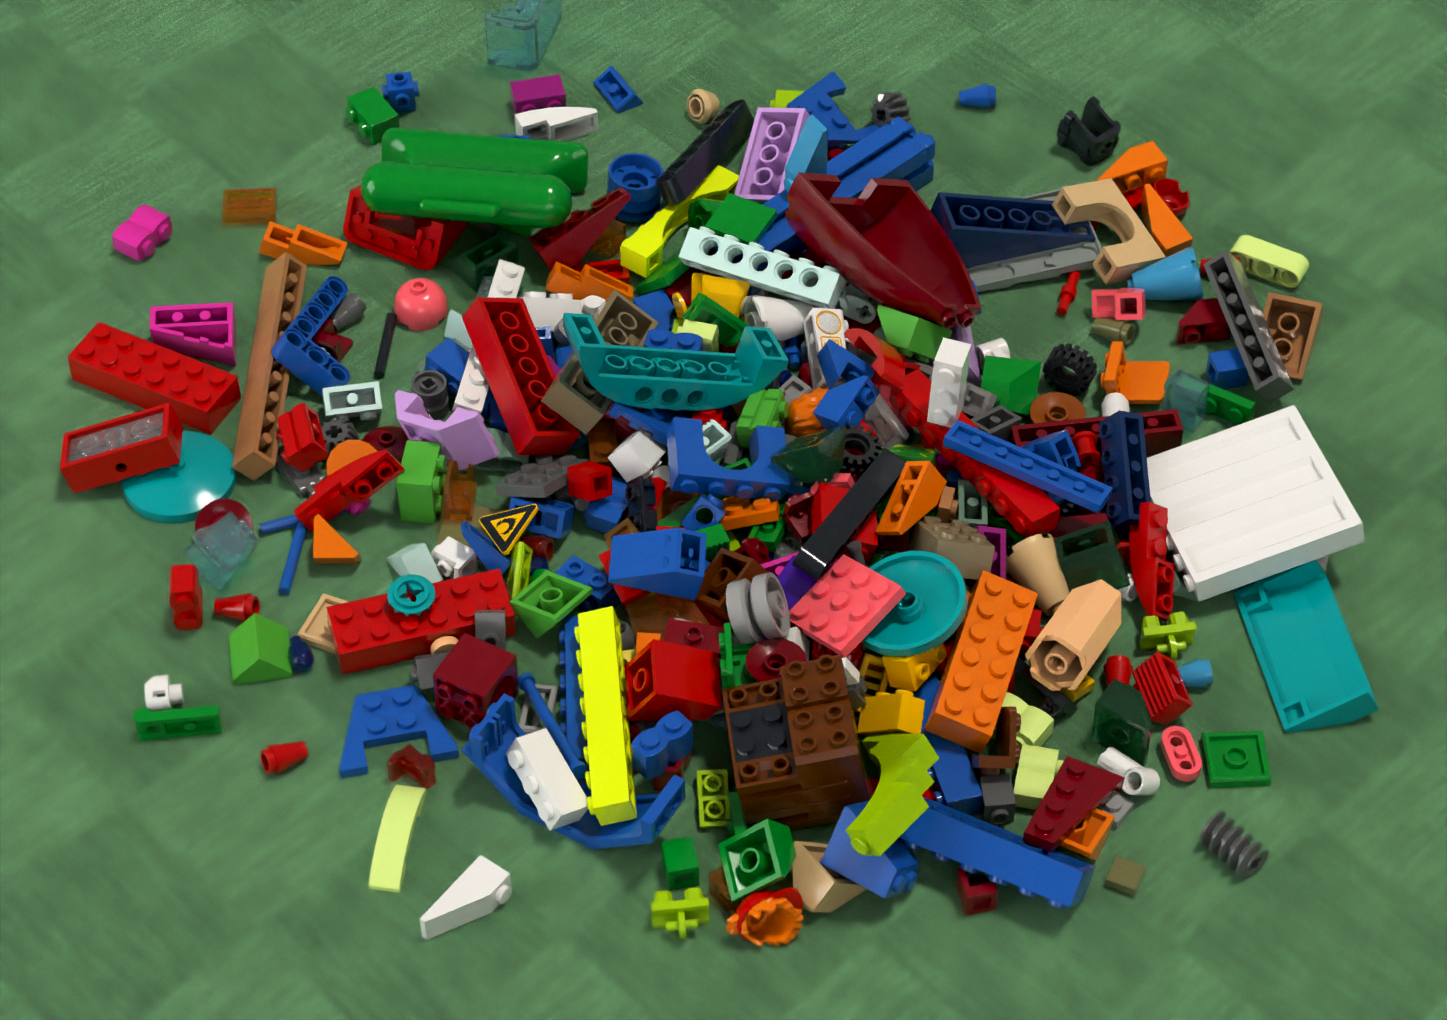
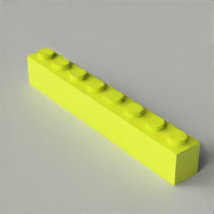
M613 606L579 613V626L574 628L577 643L580 644V650L576 651L579 667L582 668V673L578 674V681L581 691L584 692V697L580 698V706L583 715L586 716V721L582 722V731L585 740L588 741V746H585L583 750L586 763L590 767V771L585 772L587 786L592 796L587 797L590 814L596 815L601 826L637 818L629 721L627 720L621 626Z

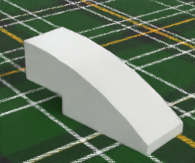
M552 107L515 114L516 135L531 136V139L571 140L599 131L598 111L594 108Z

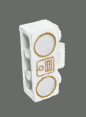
M812 308L804 318L803 325L813 390L817 388H828L817 354L829 339L857 357L858 350L848 338H845L844 333L849 329L847 320H844L841 309ZM840 376L831 389L847 383L846 379Z

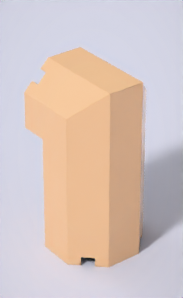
M1102 579L1072 589L1025 654L1027 662L1030 659L1032 665L1030 668L1031 676L1051 691H1060L1062 687H1069L1068 690H1075L1121 625V593Z

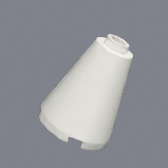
M752 295L746 296L743 299L740 315L744 314V322L750 325V327L770 328L777 341H785L805 333L803 320L814 307L804 302Z

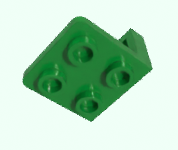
M730 622L724 623L725 632L719 633L723 689L756 683L757 681L749 675L746 669L747 653L755 644L733 646Z

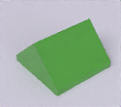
M546 570L509 602L515 613L533 635L538 638L593 593V588Z
M254 613L229 635L233 685L293 677L287 627Z

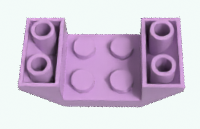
M400 390L395 393L397 419L409 441L441 443L442 455H446L447 459L446 467L462 470L499 455L500 452L494 443L495 439L488 432L483 423V417L477 411L458 407L444 423L441 420H433L428 415L423 406L422 398L417 394Z

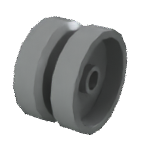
M767 572L753 577L752 583L744 578L727 584L726 605L732 629L742 645L757 644L763 641L765 636L768 639L783 638L789 634L790 614L788 603L780 581L775 574Z

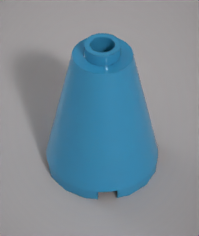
M1193 247L1185 248L1132 273V279L1127 280L1128 288L1144 289L1145 300H1203L1201 278L1196 262H1194L1196 256Z

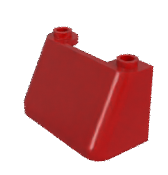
M361 185L350 190L343 232L347 240L356 245L422 270H430L442 261L466 229L469 222L382 215L373 212L364 203Z

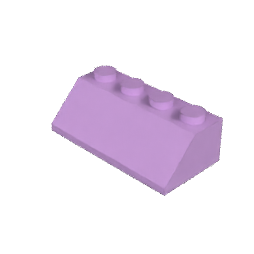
M758 107L734 195L763 204L785 190V166L808 116H810L805 108Z

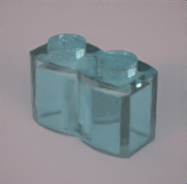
M1179 369L1174 376L1170 375L1165 382L1164 390L1166 391V396L1161 404V409H1177L1183 429L1194 433L1205 416L1206 400L1210 388L1209 383Z

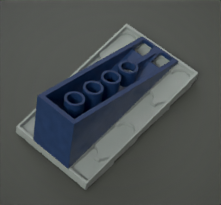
M1061 189L1020 198L938 192L930 210L944 229L948 239H951L971 280L975 282L977 292L1011 287L1014 283L1058 277L1061 273L1094 268L1093 262L1102 250L1090 220L1064 224L1052 203Z

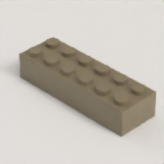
M615 289L593 316V320L607 345L644 347L648 330L655 329L659 323ZM573 350L541 400L551 410L558 413L584 434H587L602 418L612 402L611 399L602 395L592 386L585 376Z

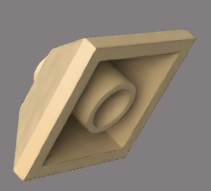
M795 841L796 857L792 863L793 888L799 891L805 909L812 913H831L867 889L820 863L828 844Z

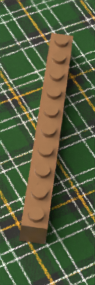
M287 252L265 269L232 462L233 469L253 481L276 464L279 445L277 432L280 430L277 420L284 413L290 371L273 357L271 349L300 313L307 265Z

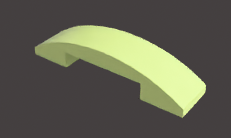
M395 785L387 802L379 828L369 877V889L400 893L406 871V856L417 816L420 817L426 788Z

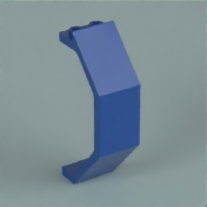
M503 694L497 703L494 702L490 705L481 723L474 725L469 734V741L462 748V751L519 814L547 827L546 823L540 818L531 797L525 792L516 771L510 766L505 754L516 738L527 734L516 721L514 698ZM673 775L661 793L635 796L636 819L601 826L596 815H591L588 809L579 821L554 829V831L590 849L653 843L685 800V780ZM576 779L586 797L592 796L586 779Z

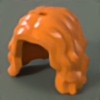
M817 388L810 393L802 394L789 404L788 417L784 418V428L787 434L817 442L823 446L828 443L834 432L825 429L813 414L829 390L828 388Z

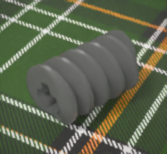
M1223 810L1218 811L1205 824L1200 836L1201 844L1209 847L1210 852L1218 855L1219 860L1227 863L1231 870H1236L1239 877L1248 878L1254 875L1265 864L1269 856V850L1259 854L1262 844L1257 841L1250 845L1253 836L1248 833L1241 837L1244 828L1237 826L1233 829L1235 820L1229 818L1224 821L1226 813Z

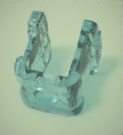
M229 512L216 523L197 530L192 535L195 544H191L186 548L184 555L191 564L197 567L203 579L221 589L229 582L234 571L251 556L260 539L252 533V529L243 520H238V517L233 512Z

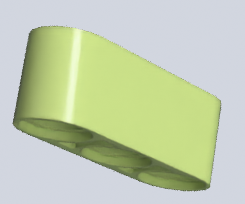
M1250 235L1240 236L1229 252L1234 257H1240V263L1246 273L1286 288L1297 287L1309 268V262L1303 255Z

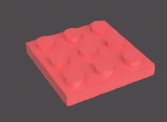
M843 554L789 611L790 626L798 627L803 634L845 658L895 607L906 593L902 586Z

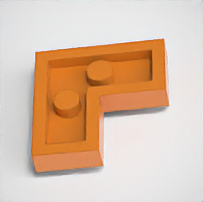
M736 496L723 499L724 505L722 508L726 512L721 518L720 523L725 531L779 520L780 505L778 500L770 501L769 498H759L753 501V498L742 499Z

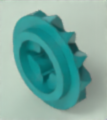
M414 574L404 575L394 580L389 586L387 592L388 603L394 608L395 613L402 612L406 617L409 614L415 613L420 616L422 611L430 610L431 604L435 601V589L433 584L423 576ZM408 589L410 593L416 596L415 602L407 598Z

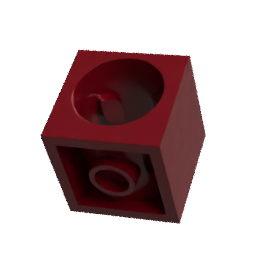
M464 633L433 673L437 712L445 718L457 720L472 729L474 725L481 723L490 705L494 702L497 703L503 694L515 699L519 694L516 655Z

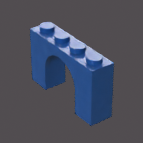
M681 417L673 418L666 433L671 490L684 493L713 494L714 496H736L742 499L769 498L770 501H782L790 486L784 428L757 425L749 440L751 466L743 470H731L718 465L708 456L704 447L702 420Z

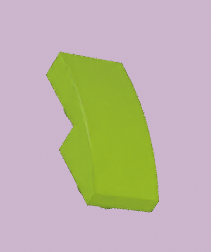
M727 769L697 770L700 828L728 827L726 819L731 817Z

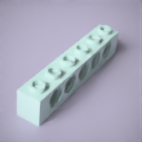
M692 227L689 228L678 256L685 265L728 279L749 282L750 286L813 306L835 309L845 284V280L839 274L840 271L827 265L824 268L814 266V262L805 258L794 260L789 258L787 253L780 250H774L772 253L764 250L763 246L754 242H749L746 245L740 243L738 238L725 234L724 237L714 235L715 232L706 227H700L699 230ZM712 247H718L716 254L708 256V252ZM742 254V260L739 263L733 264V258ZM768 262L765 270L757 271L761 263ZM793 270L790 278L782 279L785 271ZM818 278V283L815 286L807 287L810 279Z

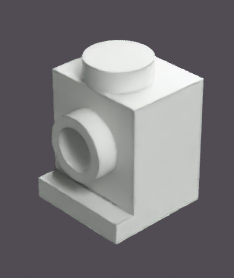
M449 536L441 544L436 545L431 552L436 566L445 577L459 578L472 575L478 570L477 556L473 549Z

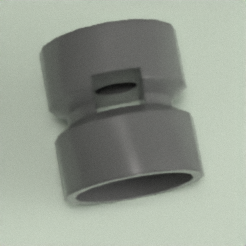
M424 370L417 373L411 380V392L422 398L423 406L433 420H443L449 413L445 376L434 370Z

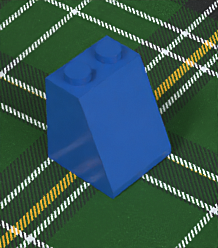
M869 801L845 806L820 863L883 898L911 890L918 879L916 871L920 863L909 848L902 844V839L898 838L881 856L861 855L851 845V838L845 830L858 817Z

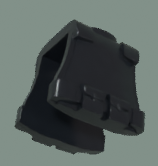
M1095 96L1089 98L1086 102L1081 120L1072 110L1068 111L1064 118L1060 120L1056 134L1058 137L1057 143L1062 148L1066 147L1076 153L1080 160L1088 166L1099 163L1114 152L1121 130V124L1117 120L1113 121L1099 105L1100 101Z

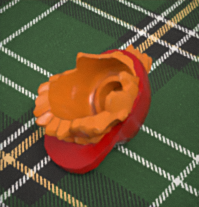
M792 887L776 892L765 889L754 892L746 897L737 908L736 913L727 919L726 922L728 924L725 929L730 935L739 934L744 940L753 942L758 946H762L763 942L779 946L781 943L788 944L790 940L799 934L798 929L802 928L801 921L804 919L801 914L803 908L802 897L799 891Z

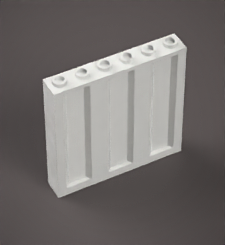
M1295 405L1147 458L1151 502L1168 508L1167 551H1173L1174 555L1172 557L1178 572H1184L1183 580L1189 593L1194 592L1199 602L1365 542L1361 519Z

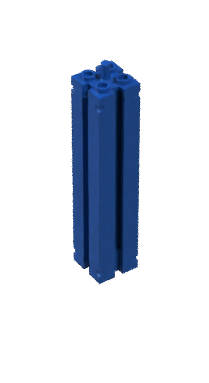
M899 116L896 117L890 124H885L827 162V174L836 175L841 181L832 197L858 198L871 178L907 180L917 192L921 189L922 185H927L933 181L934 164L931 160L935 157V141L933 137L922 132L916 134L912 124ZM785 189L762 204L776 209L777 218L757 244L763 246L764 250L772 253L774 250H780L787 254L805 253L807 245L793 232L786 220L785 211L788 210L789 202L786 200L788 192ZM739 254L733 258L732 263H739L742 260L743 255ZM768 262L761 263L757 271L765 270ZM750 286L747 296L757 295L761 289Z

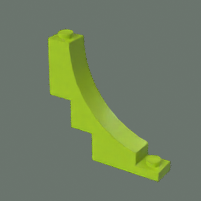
M869 734L862 741L868 750L869 758L879 766L881 775L872 798L858 817L845 830L851 838V845L861 855L881 856L929 808L922 794L934 783L927 770L939 757L924 734Z

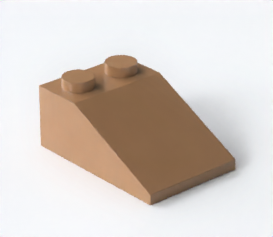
M1268 292L1263 316L1289 378L1303 381L1323 318V304Z

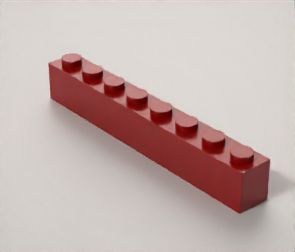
M919 369L905 375L906 380L903 389L891 383L889 402L892 407L898 410L908 420L909 424L915 427L925 437L926 441L933 445L942 454L943 458L950 462L960 472L961 476L968 480L977 489L978 493L985 497L995 507L996 511L1013 525L1018 533L1028 538L1036 534L1044 535L1057 528L1060 507L1039 487L943 446L944 436L950 430V427L927 422L932 382ZM961 411L958 420L979 429Z

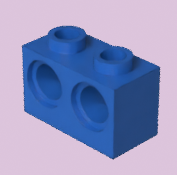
M511 497L509 510L531 504H536L539 508L525 530L558 539L571 533L575 512L574 504L550 498Z
M572 555L555 572L558 575L593 588V593L577 606L582 611L588 612L613 606L615 610L620 605V598L613 584L608 583L609 576L575 555Z

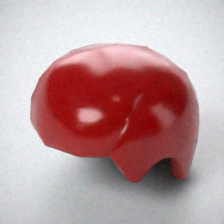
M1163 178L1158 179L1153 184V189L1176 217L1187 211L1190 206L1189 192H1182L1180 190L1179 181Z

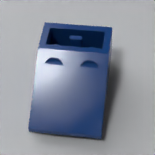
M671 528L613 536L608 583L695 601L704 579L707 534L682 528Z

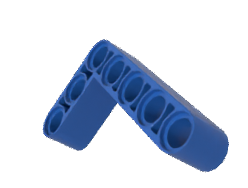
M329 276L271 349L273 357L321 396L322 388L344 386L351 378L345 366L310 340L348 292L346 283L337 276Z

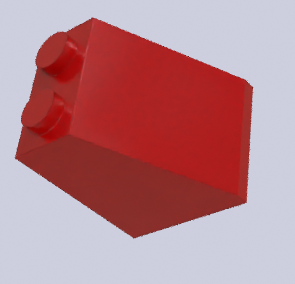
M653 639L624 666L628 721H659L662 717L674 711H679L688 720H707L722 707L723 695L720 692L719 679L721 668L718 665L717 652Z

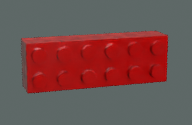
M477 297L463 314L462 320L517 454L564 455L581 435L578 428L574 427L541 401L556 376L523 298Z
M98 322L67 356L72 380L144 409L170 402L180 423L212 435L241 400L238 376L101 322Z
M500 568L432 583L435 589V601L431 604L430 610L422 611L420 616L415 613L409 614L406 617L402 612L395 613L394 608L388 603L387 594L326 607L328 626L341 673L347 674L413 659L415 656L432 654L430 647L440 637L452 636L459 640L464 633L476 637L475 610H505L506 637L514 636L515 614L509 602L510 598ZM408 589L407 598L415 602L416 596L410 593Z

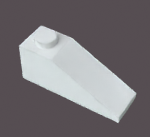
M480 855L420 918L422 937L428 940L492 913L500 904H504L512 893L510 873Z

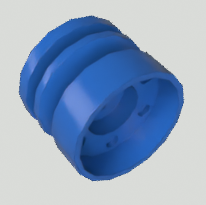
M628 153L616 157L610 163L607 194L623 187L631 196L630 200L615 218L630 223L646 222L654 210L660 208L661 194L655 181L664 171L661 164L655 158L646 154Z

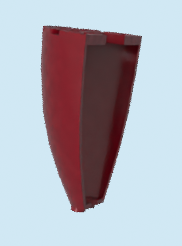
M800 172L797 174L786 199L789 202L788 210L785 211L787 223L817 257L828 266L838 269L840 271L839 274L850 285L889 308L945 328H955L958 326L967 328L975 321V315L980 311L981 305L966 266L951 239H948L940 223L907 180L871 178L858 198L832 197L841 184L836 175Z

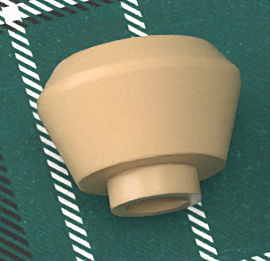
M695 89L688 97V113L699 124L707 123L719 111L720 102L712 92Z

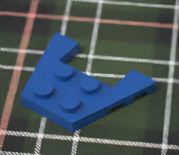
M835 72L829 73L786 106V108H805L809 115L816 117L828 129V147L843 148L844 144H856L879 129L876 124L855 130L847 117L836 106L832 97L843 95L847 87Z
M615 401L608 413L616 419L621 415L630 420L628 425L636 430L641 426L652 432L651 438L667 446L666 433L673 418H692L691 414L686 410L674 411L671 409H646L642 407L640 411L634 406H628Z
M416 685L358 694L355 696L340 762L341 778L368 774L364 749L426 737L431 760L436 762L458 758V746Z

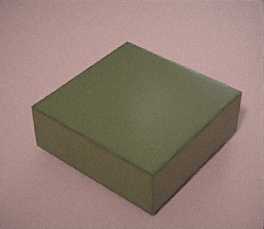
M1116 856L1106 878L1105 886L1135 896L1145 875L1146 866Z

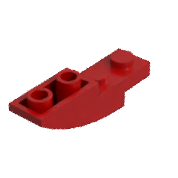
M386 449L361 457L338 469L315 485L316 493L294 509L295 516L314 533V517L317 514L326 522H329L354 501L362 504L405 469Z
M1152 502L1140 503L1139 531L1130 533L1129 549L1132 575L1138 596L1149 616L1155 615L1158 619L1168 621L1173 608V580L1175 576L1174 563L1165 561L1168 508Z

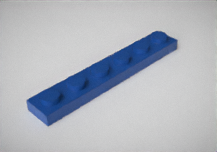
M956 420L944 436L943 446L1098 514L1112 495L1113 488L959 420Z

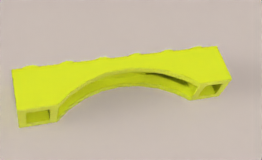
M717 165L684 201L674 206H666L661 211H658L645 225H641L631 237L622 242L620 246L621 265L647 278L662 265L663 248L669 236L679 226L688 221L690 204L696 202L695 199L698 198L724 201L729 193H735L739 175Z

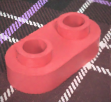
M1181 726L1166 728L1162 733L1160 745L1171 774L1180 781L1189 782L1195 780L1200 775L1202 760L1191 733Z

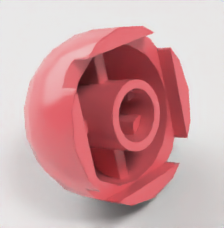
M415 278L402 284L395 294L394 313L400 325H402V322L408 325L410 330L427 331L439 326V321L443 317L446 319L448 316V301L443 289L436 282L427 278Z

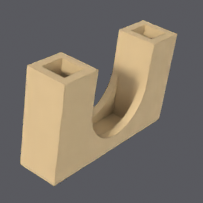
M1112 178L1062 187L1052 203L1053 208L1064 224L1087 220L1098 221L1109 226L1120 237L1122 243L1103 247L1092 264L1105 284L1132 279V273L1166 258Z

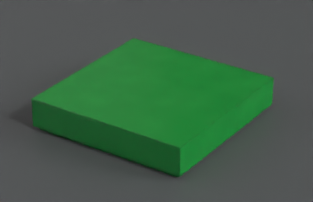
M729 193L704 227L715 232L714 235L724 237L725 234L734 236L740 240V243L746 245L749 242L758 243L777 218V210Z
M1262 731L1210 732L1201 734L1209 788L1271 786L1272 778Z

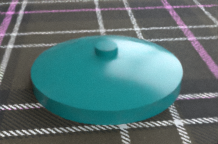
M183 431L180 463L168 468L163 467L153 470L144 475L123 479L122 487L125 498L136 512L154 521L183 523L196 520L198 513L206 504L217 499H228L231 496L237 479L236 470L232 468L233 456L229 449L214 437L199 432Z
M906 551L888 556L869 568L902 586L906 593L895 607L861 641L869 649L894 657L921 654L943 643L961 624L968 606V592L960 571L945 557L927 551Z

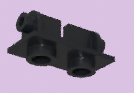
M639 476L627 482L625 491L629 507L627 524L629 529L633 528L637 533L656 531V526H658L657 510H647V506L656 505L655 484L652 483V479H643V476Z

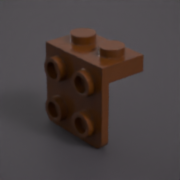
M1001 707L996 722L995 756L967 755L971 766L974 767V774L999 775L1000 768L1015 769V763H1018L1020 759V746L1016 744V732H1019L1021 728V715L1017 713L1016 707Z

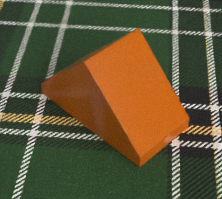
M319 514L314 517L313 559L316 564H358L362 560L359 553Z

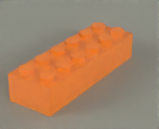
M985 570L981 572L970 592L967 610L959 625L924 730L977 753L982 752L992 737L1038 593Z

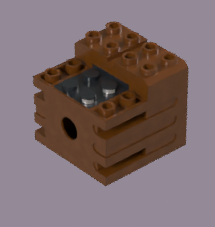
M822 655L818 659L805 662L792 661L788 665L780 666L781 678L722 689L738 796H740V803L748 828L766 819L789 826L790 831L838 822L845 806L870 801L855 714L841 655Z

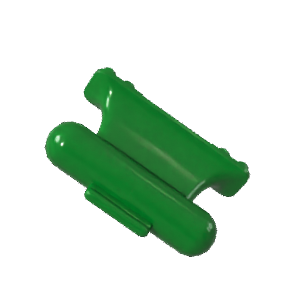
M395 127L386 130L383 134L382 162L376 163L367 169L362 178L361 193L364 203L370 210L382 215L548 229L557 227L566 221L572 208L571 193H580L586 188L589 155L585 146L576 142L521 139Z

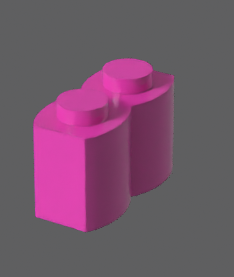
M146 204L141 205L133 212L129 220L123 222L112 235L114 249L137 261L144 260L147 256L153 254L156 245L170 237L172 233L171 218L169 215Z

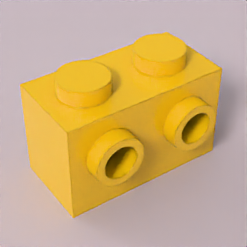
M941 643L937 647L917 655L905 657L884 655L882 659L890 687L915 692L943 662L947 654L944 643Z
M902 689L895 690V694L876 692L875 696L865 697L866 705L861 707L858 733L865 736L869 734H921L925 700L914 697L912 691Z

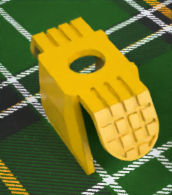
M693 273L691 303L699 292L708 296L739 318L740 307L743 299L747 296L750 284L749 282L725 277ZM677 292L672 294V301L678 318L683 319L682 317L687 311V307L682 296Z

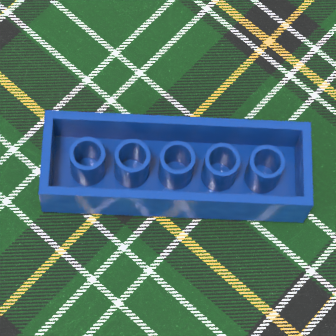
M926 797L923 798L929 808L899 837L903 839L902 844L916 850H920L923 847L931 850V856L946 862H949V859L960 862V868L968 872L977 874L980 870L989 874V880L1001 885H1007L1008 882L1019 886L1018 891L1030 897H1036L1039 894L1048 898V904L1064 910L1067 906L1072 907L1083 902L1096 867L1060 851L1054 850L1050 852L1022 841L1023 837Z

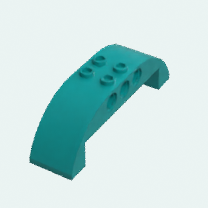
M564 313L562 318L567 339L592 386L609 399L628 406L646 409H671L674 411L722 408L738 403L748 398L749 395L765 388L780 375L789 362L770 328L745 326L736 352L721 353L607 345L591 315Z

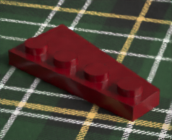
M1067 756L1025 829L1022 841L1053 852L1075 831V827L1081 821L1085 822L1098 805L1102 806L1109 799V795L1114 790L1117 792L1123 787L1125 777Z

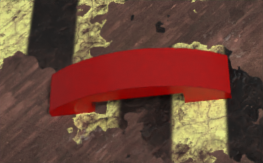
M847 329L844 335L853 345L873 357L875 355L878 356L872 367L879 376L898 388L903 389L906 380L905 368L897 350L864 329Z

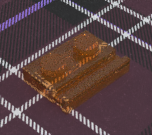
M276 188L224 190L223 224L276 222Z

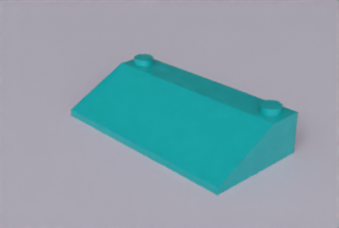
M1317 559L1263 578L1234 592L1286 733L1350 723L1380 710L1327 575Z

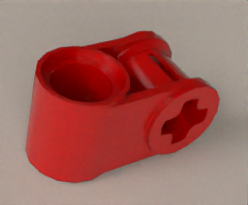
M1091 431L1076 433L1071 440L1081 467H1077V472L1079 473L1089 466H1100L1101 456L1096 451V435Z

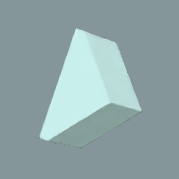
M425 543L410 544L387 557V562L400 576L414 574L427 578L431 583L444 581Z

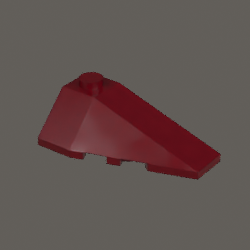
M620 187L593 201L590 209L580 211L577 209L570 214L569 220L557 227L542 228L527 238V240L550 272L556 261L573 269V266L579 263L630 200L631 196L623 187Z

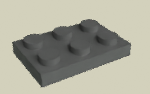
M549 454L537 456L534 462L522 465L519 471L506 475V479L495 485L496 495L546 498L568 484L567 467L587 462L588 459H576L574 455L561 458H552V455Z

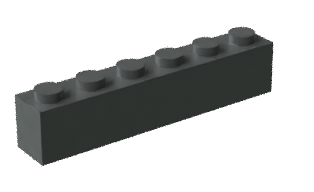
M1225 250L1203 265L1255 391L1272 403L1293 391L1294 387L1242 264Z

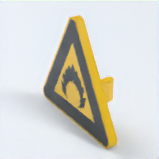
M531 504L482 516L479 522L503 555H508L516 542L520 540V536L539 508L536 504Z

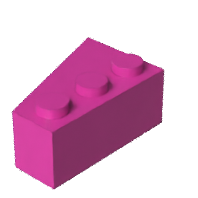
M233 302L150 307V333L153 343L180 354L236 366L237 320Z

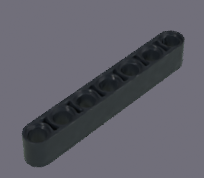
M745 99L734 101L726 106L655 181L668 207L684 201L753 127L754 118Z
M884 448L802 546L793 560L792 566L815 581H819L846 548V545L851 542L895 488L906 461Z

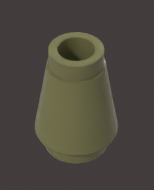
M1096 318L1093 322L1092 332L1111 342L1123 341V345H1129L1134 337L1135 325L1130 323L1129 320Z

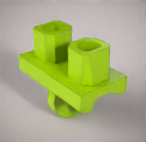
M1184 611L1169 615V625L1160 626L1159 619L1155 615L1143 617L1141 623L1142 633L1139 641L1140 650L1156 649V652L1166 653L1167 657L1176 660L1177 651L1186 650V645L1193 644V635L1197 630L1195 621L1189 622Z
M699 887L688 888L684 891L685 900L675 901L672 900V892L668 890L656 891L654 903H651L652 929L666 927V931L678 930L679 938L686 939V929L698 928V924L709 923L708 897L704 898Z

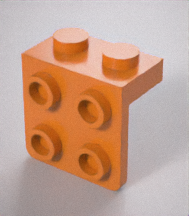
M1123 341L1112 342L1110 353L1105 354L1106 372L1101 373V388L1106 389V394L1121 393L1128 400L1129 404L1163 403L1170 373V363L1167 361H1127Z

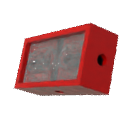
M169 402L64 433L60 470L75 494L82 491H90L95 487L109 483H117L136 475H144L163 467H171L180 463L183 427Z

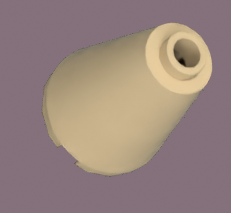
M1036 534L1012 547L1014 553L1009 557L1006 556V572L1018 585L1038 593L1035 604L1045 615L1053 616L1070 592L1056 541L1051 534H1048V538H1043L1042 534Z

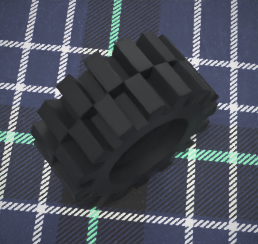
M1067 343L1066 346L1059 344L1058 347L1053 348L1043 365L1042 372L1045 373V380L1050 379L1048 384L1051 387L1053 385L1057 386L1055 390L1058 392L1062 389L1066 394L1071 392L1072 396H1077L1078 393L1080 395L1083 394L1097 373V364L1093 363V356L1087 357L1088 351L1084 350L1081 352L1079 351L1080 346L1076 345L1075 348H1072L1070 343ZM1065 367L1072 369L1075 373L1067 370Z
M850 424L848 429L845 425L841 426L840 430L836 429L831 436L826 452L828 464H832L831 468L834 471L840 469L839 473H851L852 478L856 474L859 479L877 458L879 451H881V443H877L879 439L877 435L871 437L872 431L868 429L867 432H864V426L859 425L858 429H855L854 424ZM844 448H855L863 455L850 454Z

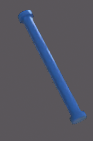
M531 673L521 674L517 678L518 687L527 694L575 778L580 779L584 777L588 768L583 761L578 759L536 688L535 678Z

